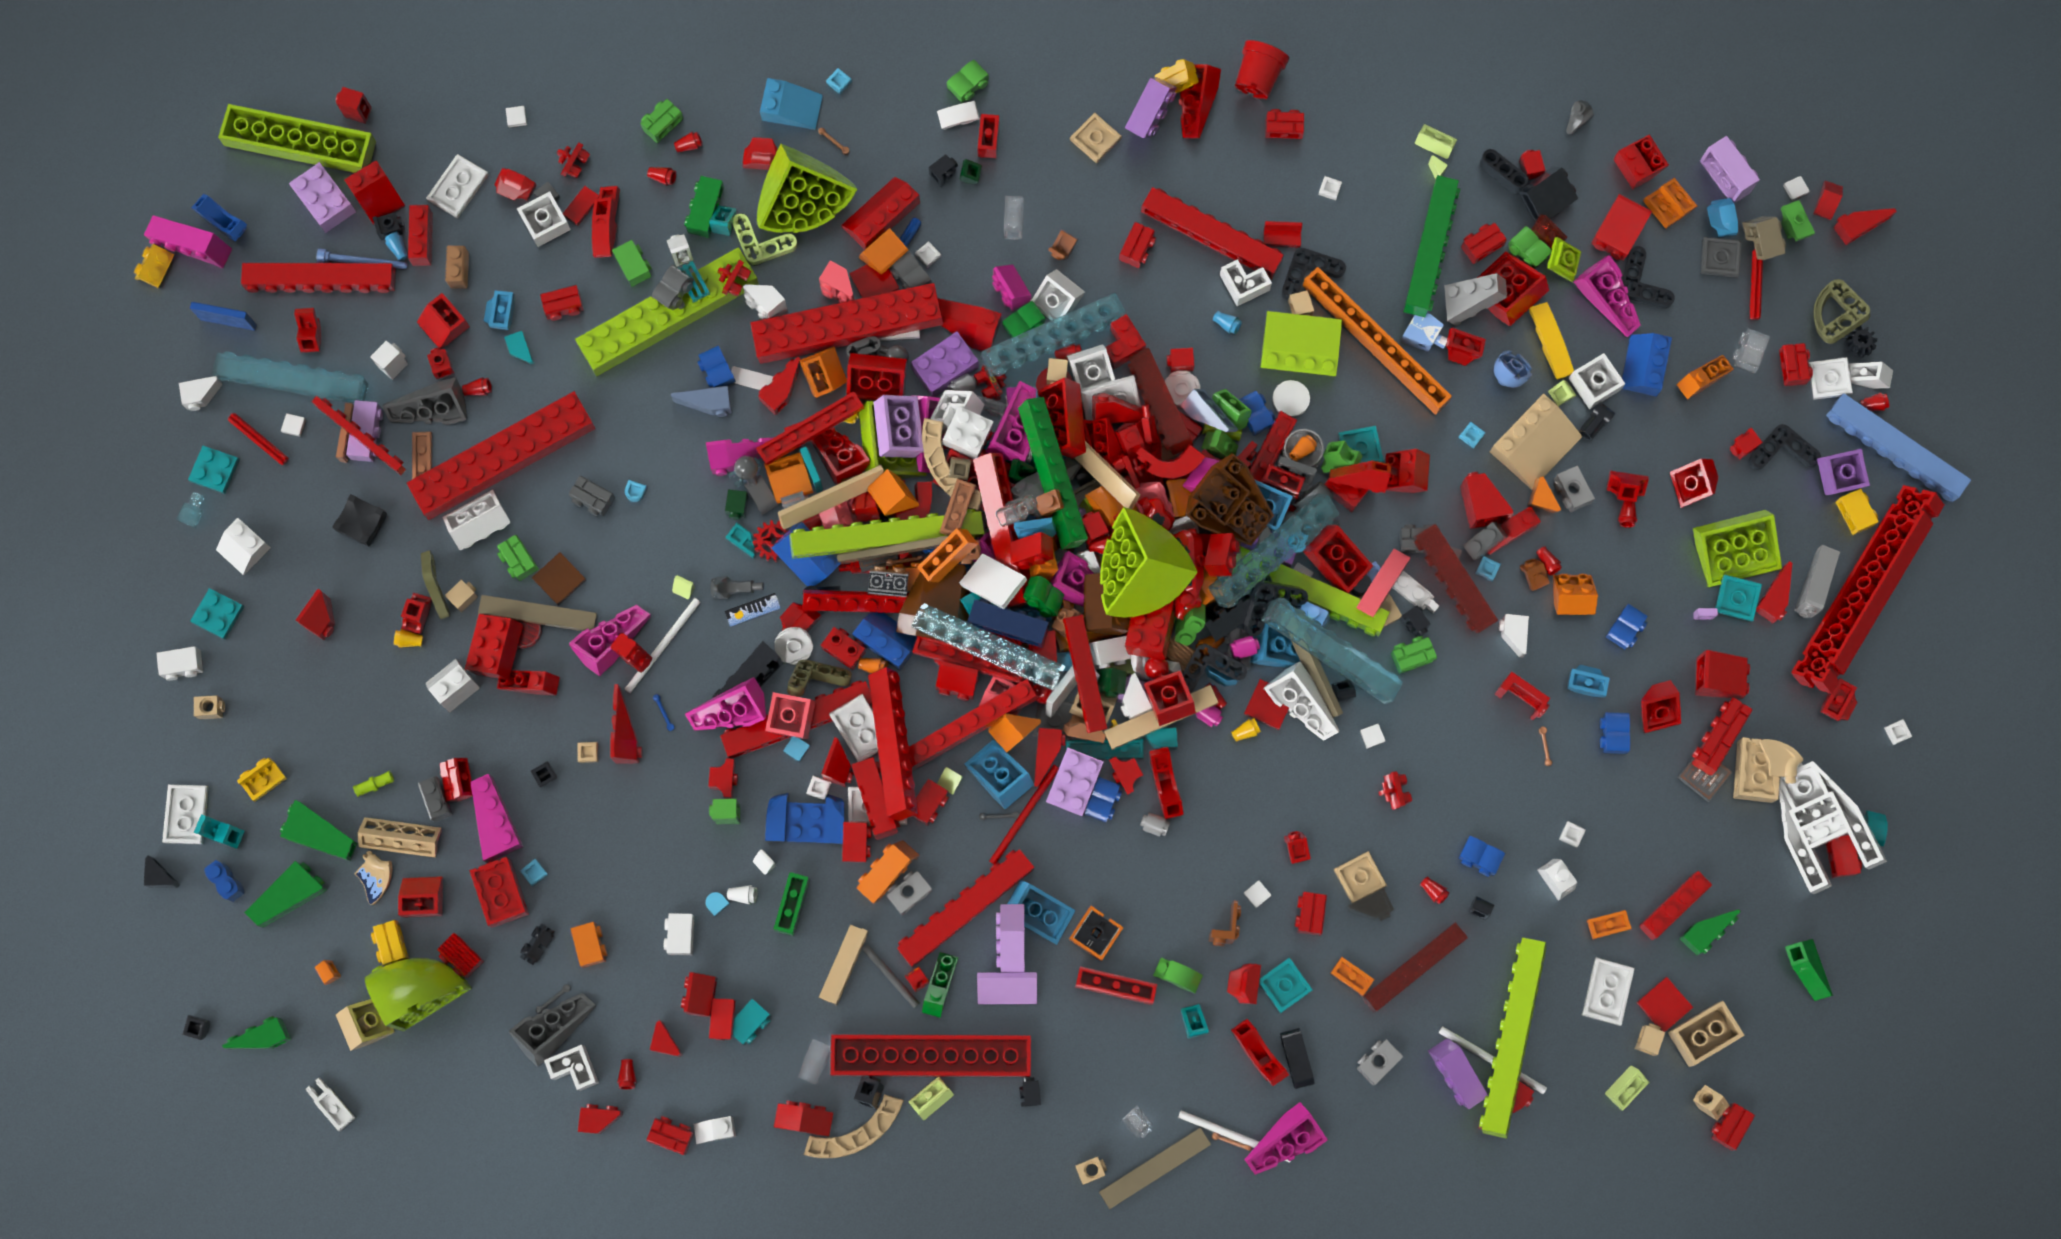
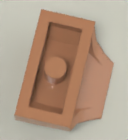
M1074 714L1063 727L1066 735L1101 743H1104L1106 737L1102 730L1087 733L1085 720Z

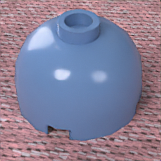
M1510 350L1503 351L1494 364L1495 377L1502 386L1510 388L1522 386L1532 376V373H1530L1531 365L1522 355L1517 354L1515 356L1511 354L1512 351Z

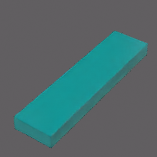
M1143 739L1133 740L1113 750L1108 740H1104V743L1091 740H1066V750L1068 747L1098 760H1108L1114 756L1117 759H1131L1133 757L1135 759H1144Z

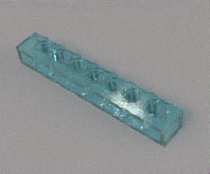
M1113 293L982 351L981 360L990 377L995 375L1001 376L1008 369H1017L1024 362L1029 360L1030 362L1035 361L1044 353L1051 354L1058 347L1069 346L1078 338L1082 340L1094 331H1103L1106 326L1124 316L1126 311L1116 293ZM1100 312H1104V313H1106L1108 316H1107V317H1103V316L1100 315ZM1087 319L1091 321V324H1086L1083 320ZM1066 327H1073L1075 331L1071 332ZM1050 334H1056L1058 338L1053 339ZM1038 341L1042 346H1036L1033 342ZM1017 349H1023L1025 353H1018ZM1006 356L1009 360L1003 361L1000 357Z
M1322 494L1315 496L1238 561L1236 567L1233 568L1232 576H1221L1212 583L1208 589L1218 605L1226 608L1235 606L1242 596L1249 594L1259 581H1264L1268 574L1276 571L1281 563L1290 559L1295 551L1304 547L1308 540L1317 536L1326 525L1331 524L1335 520L1334 518L1339 515V512L1330 497Z
M925 603L917 610L911 626L1053 691L1058 685L1065 669L1064 665Z

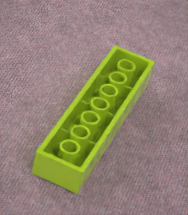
M232 104L227 106L218 136L219 140L226 147L313 165L320 162L323 167L356 173L371 163L376 145L375 138L369 132Z

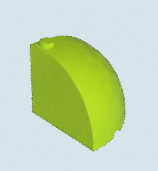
M780 144L762 187L757 210L758 227L776 233H798L814 229L830 221L842 208L844 209L853 198L857 188L849 179L830 166L805 153Z
M1123 507L1112 526L1115 530L1111 540L1107 539L1103 553L1100 584L1103 585L1104 593L1101 595L1106 615L1135 617L1158 610L1173 601L1195 577L1197 570L1187 551L1170 532L1149 517L1135 510Z
M410 958L388 964L384 967L380 965L373 969L372 973L365 976L366 988L385 1026L400 1031L409 1029L472 989L463 976L461 977L453 971V967L444 962L429 958Z

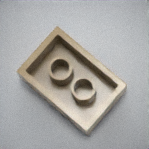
M1724 1001L1715 1003L1668 1031L1669 1036L1688 1067L1698 1064L1745 1036Z

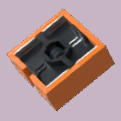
M1090 906L1069 940L1102 962L1124 927L1112 919L1108 921L1104 918L1103 913Z

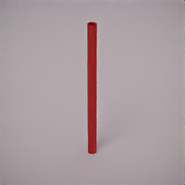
M1053 764L989 860L990 863L995 865L1057 774L1059 767Z

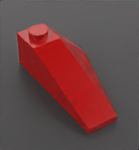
M1194 64L1199 82L1180 92L1179 105L1182 106L1181 125L1183 138H1200L1218 91L1221 69L1208 64Z
M938 298L943 325L940 326L946 328L952 334L958 332L970 348L990 354L1002 321L1001 313L983 307Z
M1142 420L1115 432L1124 455H1128L1132 466L1131 459L1136 458L1138 463L1141 462L1137 458L1138 454L1136 453L1140 445L1147 451H1151V444L1145 443ZM1149 462L1141 469L1143 476L1137 477L1139 484L1141 482H1156L1155 478H1152V474L1147 471V467L1150 465Z
M835 427L811 440L835 485L840 484L844 478L862 474L870 464V460L862 447L852 443L846 435L837 432Z
M614 684L613 710L616 711V715L612 716L613 730L615 732H611L610 758L616 764L639 763V758L643 756L642 746H639L621 687L618 684Z

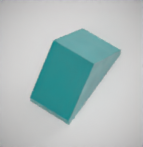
M718 205L709 222L712 233L731 236L732 221L737 209Z
M1200 1004L1181 1008L1188 1039L1209 1033Z

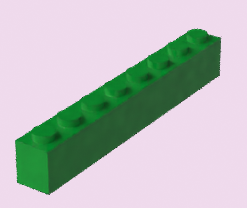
M1439 175L1436 177L1403 311L1405 313L1425 318L1427 312L1432 310L1434 301L1431 300V296L1436 294L1438 284H1435V279H1439L1442 268H1439V263H1443L1445 252L1442 250L1443 246L1447 247L1449 236L1446 233L1447 230H1451L1453 223L1450 216L1455 214L1457 204H1454V200L1458 199L1461 189L1457 188L1459 180Z
M1044 397L1026 399L1018 407L1044 494L1058 489L1064 505L1063 509L1053 512V516H1051L1056 526L1061 549L1079 547L1088 537Z

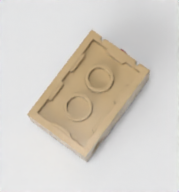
M1743 737L1737 741L1734 799L1773 803L1778 800L1780 777L1769 776L1768 760L1759 743L1762 739Z

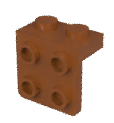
M1234 900L1231 905L1229 931L1211 930L1209 942H1213L1214 946L1223 947L1225 944H1232L1239 937L1240 925H1236V921L1241 916V906L1238 905L1237 900Z

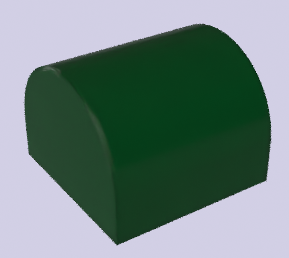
M968 159L963 160L959 179L968 184L978 183L982 165Z

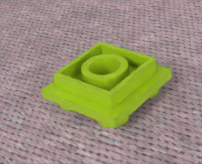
M1556 237L1552 244L1548 269L1573 282L1577 273L1581 251Z

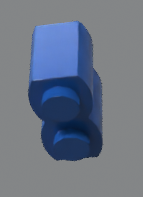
M719 345L698 355L700 360L697 363L702 372L706 371L708 376L705 379L710 388L724 387L736 382Z
M1254 391L1239 399L1252 410L1247 426L1253 436L1272 427L1276 418L1272 410L1266 408V400L1261 393L1258 394L1257 391Z
M1627 604L1607 633L1606 638L1624 650L1628 646L1632 648L1638 639L1635 635L1638 631L1642 632L1648 624L1645 621L1648 616Z
M1606 712L1600 718V729H1603V736L1600 737V748H1603L1604 753L1627 754L1630 751L1629 713Z
M1098 777L1084 814L1105 823L1107 819L1111 820L1115 809L1112 808L1114 801L1118 802L1122 791L1119 790L1120 785Z
M1469 836L1458 859L1462 860L1461 864L1469 868L1474 866L1480 869L1479 873L1489 877L1496 874L1505 853L1475 837Z
M215 860L204 868L207 878L215 884L217 892L224 899L234 902L245 894L242 884L233 878V873L226 864Z

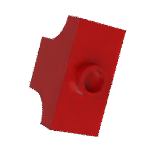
M1610 471L1606 489L1616 494L1618 500L1636 502L1638 496H1645L1649 478L1644 475Z
M413 593L410 599H406L401 614L403 619L401 629L418 635L422 634L432 604L431 597Z
M1114 756L1108 759L1115 771L1112 775L1116 783L1121 782L1127 795L1134 791V781L1143 776L1135 758L1121 761Z
M726 758L722 766L710 767L708 787L713 790H720L723 793L724 799H733L734 785L737 786L738 774H735L736 761Z

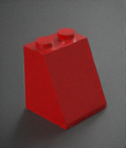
M377 160L344 179L373 225H375L373 217L391 214L405 207V204Z
M1619 194L1591 244L1597 250L1611 254L1614 259L1624 261L1652 211Z
M1479 472L1467 474L1460 489L1470 530L1487 527L1492 522L1502 524L1510 519L1514 513L1513 509L1485 473L1479 474Z
M1705 650L1697 657L1695 695L1743 699L1749 693L1747 675L1750 673V664H1747L1748 658Z

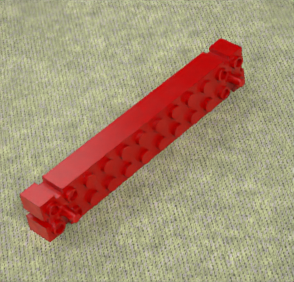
M1903 485L1896 497L1898 503H1892L1802 653L1805 658L1803 661L1798 660L1791 673L1801 685L1810 688L1816 685L1820 691L1833 694L1840 682L1837 677L1841 674L1844 675L1933 526L1932 518L1938 517L1945 506L1936 492L1922 490L1920 493L1915 487Z

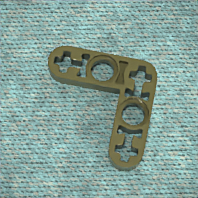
M431 550L422 552V575L440 619L450 617L448 605L437 581L436 564Z
M799 660L788 681L787 693L796 697L803 696L811 679L839 686H847L851 682L852 673L847 669L811 660Z

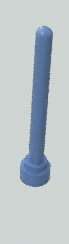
M320 248L317 251V263H330V261L344 263H392L397 269H406L408 267L406 262L331 254L327 249Z

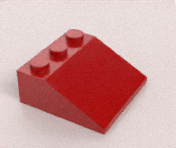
M1507 251L1477 277L1497 273L1506 279L1507 298L1489 307L1488 310L1508 326L1516 322L1549 291L1545 275Z

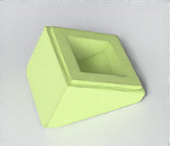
M1434 155L1431 156L1428 163L1435 180L1437 175L1443 176L1448 166Z
M1566 380L1561 381L1548 391L1558 407L1577 396Z
M678 575L675 576L673 593L690 599L695 589L693 582Z
M945 767L937 784L953 795L963 776Z

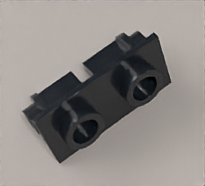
M542 923L540 926L535 927L529 944L525 943L520 951L522 954L520 958L525 960L528 957L527 962L532 965L538 962L544 950L539 948V945L541 944L547 948L554 937L553 933L555 931L547 928L545 931L546 926Z

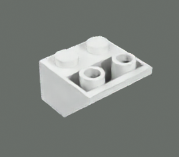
M743 286L745 302L752 310L755 308L759 312L758 316L761 320L782 316L788 312L785 299L773 286Z

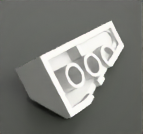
M1300 661L1285 669L1264 687L1276 705L1281 707L1284 704L1289 707V715L1293 718L1297 717L1305 723V727L1323 741L1339 732L1312 677Z

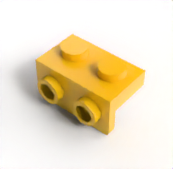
M155 244L146 247L142 254V257H144L142 264L138 263L134 270L136 274L134 279H140L158 288L175 254Z
M263 758L257 762L256 767L251 771L243 772L237 782L245 789L250 798L256 802L287 778L274 760Z

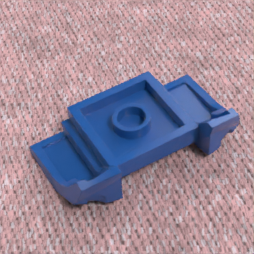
M789 793L770 798L766 814L765 841L843 844L844 801L842 798L828 794L826 796V804L788 802Z

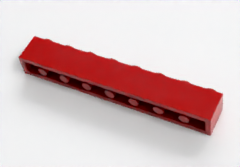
M1152 187L1142 204V213L1233 260L1238 259L1241 264L1254 271L1263 267L1270 279H1273L1282 263L1284 254L1279 249L1270 248L1259 239L1254 240L1246 232L1237 231L1226 222L1221 223L1213 215L1204 214L1193 205H1186L1180 198L1171 197L1160 188L1155 189Z
M242 263L241 285L251 293H256L258 290H265L270 293H275L277 290H284L288 293L304 291L306 293H313L314 291L332 293L333 291H341L343 293L378 291L380 293H388L389 291H395L396 269L392 263Z
M989 453L973 459L974 470L977 474L978 487L982 496L995 560L1024 575L1027 579L1007 605L1009 608H1017L1027 605L1023 595L1031 576L1029 569L1022 570L1011 564L1010 542L1018 540L1014 529V523L1018 522L1003 454Z
M885 667L869 674L868 679L887 817L901 821L918 814L917 799L915 797V783L909 755L910 747L907 740L905 712L903 710L902 693L899 684L900 677L898 672Z
M1026 679L909 746L912 771L991 727L1005 713L1013 714L1041 698L1032 680Z
M859 680L853 682L851 687L846 689L840 687L833 690V693L830 695L821 694L816 696L815 700H813L816 702L810 730L833 722L829 713L863 694L869 706L872 707L871 694L867 682ZM766 715L764 720L751 726L743 727L742 725L741 728L736 730L730 728L720 735L727 756L730 759L788 739L791 736L765 731L768 715Z
M1020 849L1018 851L1012 850L1008 853L1003 863L997 862L990 868L992 872L987 876L981 875L975 880L976 884L972 888L966 887L959 893L961 897L956 901L954 899L950 900L944 905L946 909L941 913L937 911L929 917L930 922L925 926L920 924L913 930L915 934L910 938L906 936L898 942L899 947H897V950L912 968L1034 870V866Z

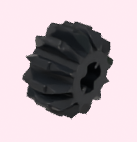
M1860 325L1845 336L1846 341L1844 345L1849 346L1846 352L1852 351V357L1858 354L1860 358H1863L1865 355L1869 356L1872 350L1876 349L1874 343L1877 342L1878 338L1872 337L1875 332L1869 333V327L1863 330Z

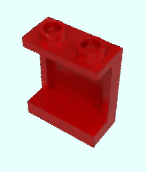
M1512 671L1495 692L1496 696L1502 698L1509 690L1535 708L1534 713L1530 717L1532 720L1544 715L1550 706L1547 704L1550 697Z

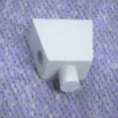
M1552 859L1537 869L1558 901L1574 891L1577 886L1576 879L1561 859Z

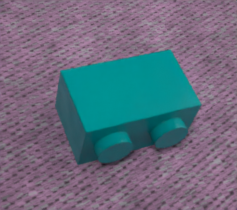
M751 999L734 1018L733 1036L743 1045L747 1043L750 1045L757 1038V1031L760 1028L765 1029L771 1022L769 1019L771 1015L755 1000Z

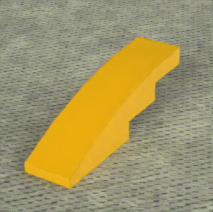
M1548 302L1530 307L1529 312L1543 345L1542 350L1556 379L1571 375L1574 369Z

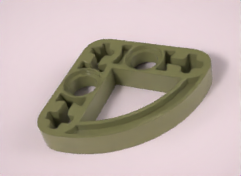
M1840 279L1833 280L1820 292L1814 306L1816 330L1822 340L1829 344L1837 342L1868 321L1871 316L1870 307ZM1832 297L1846 312L1825 326L1822 320V312L1827 300ZM1847 298L1855 299V302L1852 304H1846L1844 301ZM1858 309H1859L1861 312H1865V314H1864V315H1863L1862 313L1858 314ZM1844 320L1851 321V325L1848 327L1842 326L1841 323ZM1828 332H1830L1831 334L1834 333V336H1832V335H1828V336H1827V333H1828Z

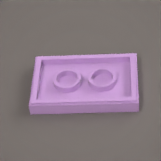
M1037 972L977 973L978 1004H1037Z

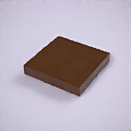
M561 552L532 577L558 606L586 581V578Z

